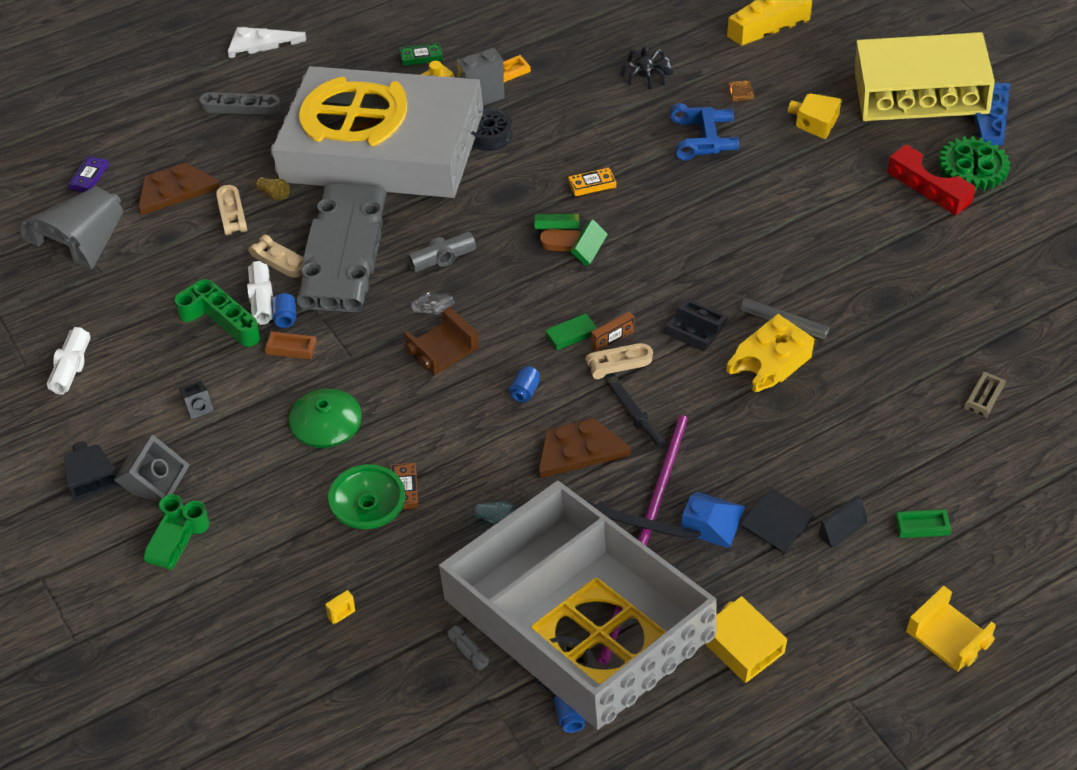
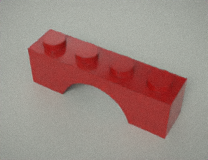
M904 145L890 156L887 173L954 215H957L972 203L976 186L959 176L940 178L928 173L922 166L923 154L909 145Z

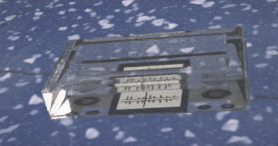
M426 293L410 305L414 312L438 315L455 302L450 295Z

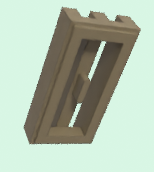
M983 371L966 401L964 409L969 410L972 408L974 409L973 413L978 414L982 412L983 417L987 418L1003 390L1006 380ZM985 380H990L978 403L974 402ZM998 383L987 406H983L994 384Z

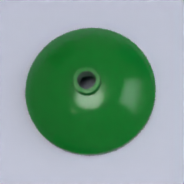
M325 388L311 391L300 397L292 406L288 421L292 434L301 443L315 448H329L348 441L356 434L361 425L362 413L360 405L353 396L342 390Z
M359 465L344 471L334 480L328 495L329 506L335 518L344 525L356 529H373L389 523L400 513L405 503V488L399 476L392 470L379 465Z

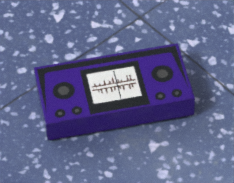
M87 156L68 183L69 189L80 192L91 189L109 166L108 161Z

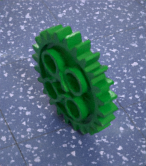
M963 136L962 141L955 138L954 143L949 141L947 146H943L942 151H940L938 166H940L939 172H944L943 178L959 176L976 186L975 191L977 187L985 191L986 186L993 189L994 185L1000 186L1001 181L1005 182L1010 169V161H1008L1009 156L1004 155L1005 150H998V144L992 146L991 140L985 143L982 137L977 141L974 136L971 137V140Z

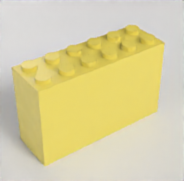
M983 32L857 40L855 78L863 121L976 115V112L989 114L995 80Z

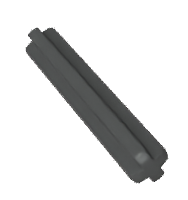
M744 298L740 306L741 311L769 321L779 314L807 334L820 339H826L829 333V327L748 298Z

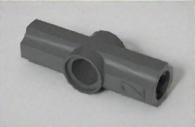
M470 232L447 240L443 237L433 239L428 247L407 254V261L412 272H417L436 264L440 267H446L455 260V257L476 250V243Z

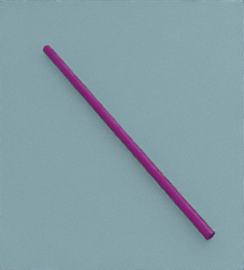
M685 415L678 417L645 516L646 519L654 521L656 519L688 421ZM641 528L638 541L647 546L652 530ZM616 605L612 618L623 609ZM620 626L609 634L615 641ZM605 645L602 646L598 661L606 665L609 663L612 651Z

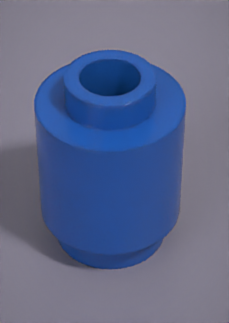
M278 294L272 300L273 321L278 327H291L296 320V300L290 294Z
M525 366L518 371L509 388V393L514 400L518 402H528L531 400L540 382V374L535 368Z
M556 695L554 697V705L559 725L568 733L583 729L586 720Z

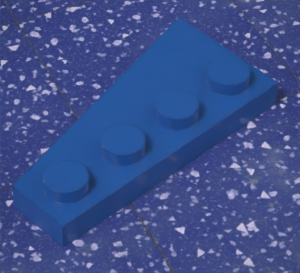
M994 83L989 114L976 112V115H974L979 138L982 137L985 143L991 140L992 146L996 144L1000 146L1004 142L1010 83Z

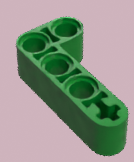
M207 279L197 281L176 295L175 304L180 320L191 322L206 313L241 345L252 347L259 343L260 334L257 320L212 281Z

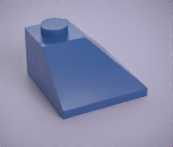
M696 492L688 500L682 515L681 527L700 531L701 536L695 538L730 548L745 511V506Z

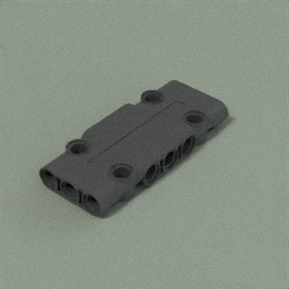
M334 183L324 187L322 199L317 205L318 216L317 219L314 218L312 221L304 254L302 281L297 297V304L300 307L309 310L359 312L362 310L365 294L369 290V275L374 272L381 238L382 213L387 194L383 188L379 186Z

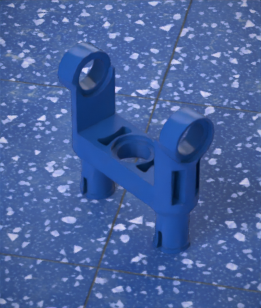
M681 103L671 107L670 115L673 122L680 123V125L701 124L703 138L686 139L676 145V153L679 159L689 160L695 155L717 154L720 151L739 150L738 137L719 138L716 132L715 122H733L732 108L714 110L712 107L688 108L685 104ZM677 112H685L683 116H675ZM684 147L691 148L688 152L680 151Z

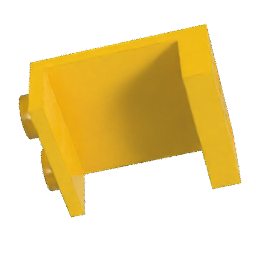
M943 586L910 617L906 632L958 672L964 665L969 667L976 660L981 649L986 650L995 639L992 635L996 625L991 622L984 630L949 604L952 591Z

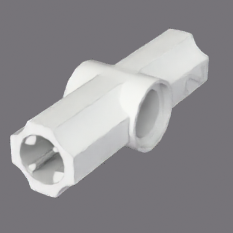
M256 261L248 267L249 284H247L252 316L257 320V323L263 325L268 324L273 319L271 303L273 293L267 264Z
M74 327L73 330H70L62 349H57L54 354V368L47 382V387L55 392V394L64 395L65 392H68L76 372H81L83 369L84 352L91 338L89 332H86L83 328Z

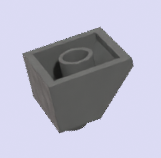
M152 434L136 443L114 480L135 496L160 502L166 495L174 493L190 464Z

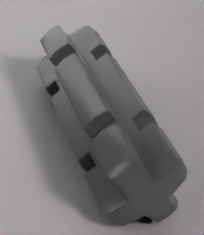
M456 625L448 631V638L454 644H457L456 647L469 661H473L472 664L478 670H482L489 664V657L483 651L480 652V648L467 634L464 635V631L460 626Z

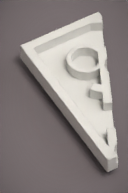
M237 27L228 50L229 58L236 57L235 53L248 51L249 54L257 51L279 48V43L291 41V45L298 44L306 40L305 32Z

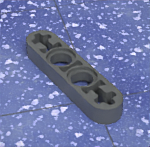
M209 92L200 96L201 109L208 113L274 115L281 109L279 98L275 95ZM228 102H235L233 104L226 105V103Z

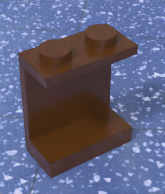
M450 306L442 310L443 323L416 339L409 331L404 333L406 352L410 356H414L425 370L428 369L434 376L479 348L478 332Z

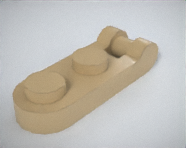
M232 185L220 187L216 195L225 236L239 230L246 232L247 226L238 189Z
M263 235L259 239V243L249 247V253L261 262L289 277L297 278L302 276L304 258L274 242L268 235Z
M639 343L588 354L585 360L587 365L591 367L592 376L595 379H601L606 374L649 365L652 362L653 350L647 344Z

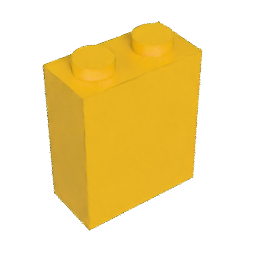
M741 596L735 602H728L722 611L716 615V635L712 641L704 644L744 683H747L785 653L787 638Z

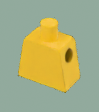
M807 94L803 103L791 101L788 113L797 115L796 126L826 139L839 116L842 99Z

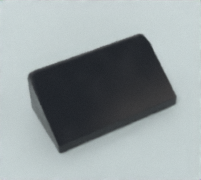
M859 495L853 497L821 521L819 537L830 547H835L867 523V515L861 497Z

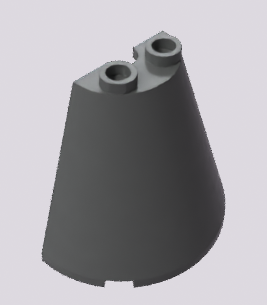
M93 186L85 192L27 218L20 226L21 239L39 247L44 242L43 235L69 246L73 261L92 270L123 214V209L119 204L121 200L115 193L109 194L98 186Z

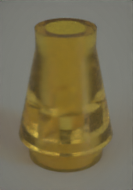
M261 177L257 182L258 189L264 191L275 200H284L290 193V186L284 179Z

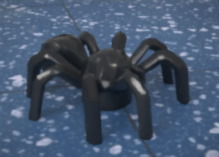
M645 46L641 50V55L638 50L632 49L628 56L629 62L622 66L620 76L623 77L625 75L626 67L632 66L635 69L630 73L627 84L631 85L633 75L638 72L640 76L648 78V89H653L652 76L655 72L661 75L662 85H665V75L674 74L672 60L664 56V52L659 49L654 52L652 58L649 57V49ZM634 53L638 57L635 63L630 62ZM659 53L661 57L654 62L657 54Z

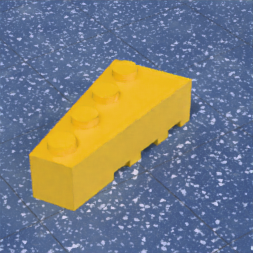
M756 0L729 17L727 37L742 46L763 38L766 33L775 34L782 27L787 26L791 28L796 26V22L801 20L807 22L811 16L812 1Z

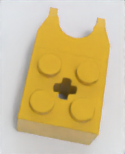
M777 314L738 346L736 353L727 363L726 372L729 374L740 373L741 371L756 373L757 376L752 381V390L759 392L774 386L778 382L781 383L812 357L815 339Z

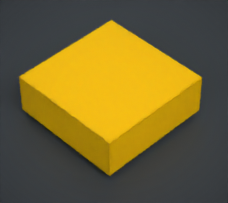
M348 590L325 604L328 619L332 624H336L355 612L353 596Z

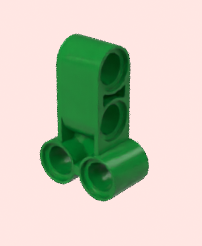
M175 494L166 495L160 500L159 507L163 519L149 542L144 555L146 563L172 570L175 567L192 534L203 533L210 525L205 505L202 502L191 501L183 505L182 499Z

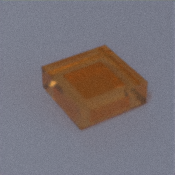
M750 81L730 82L729 89L733 101L754 99V92Z

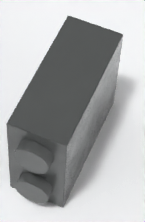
M495 48L456 60L457 78L480 80L483 105L504 99L503 59Z

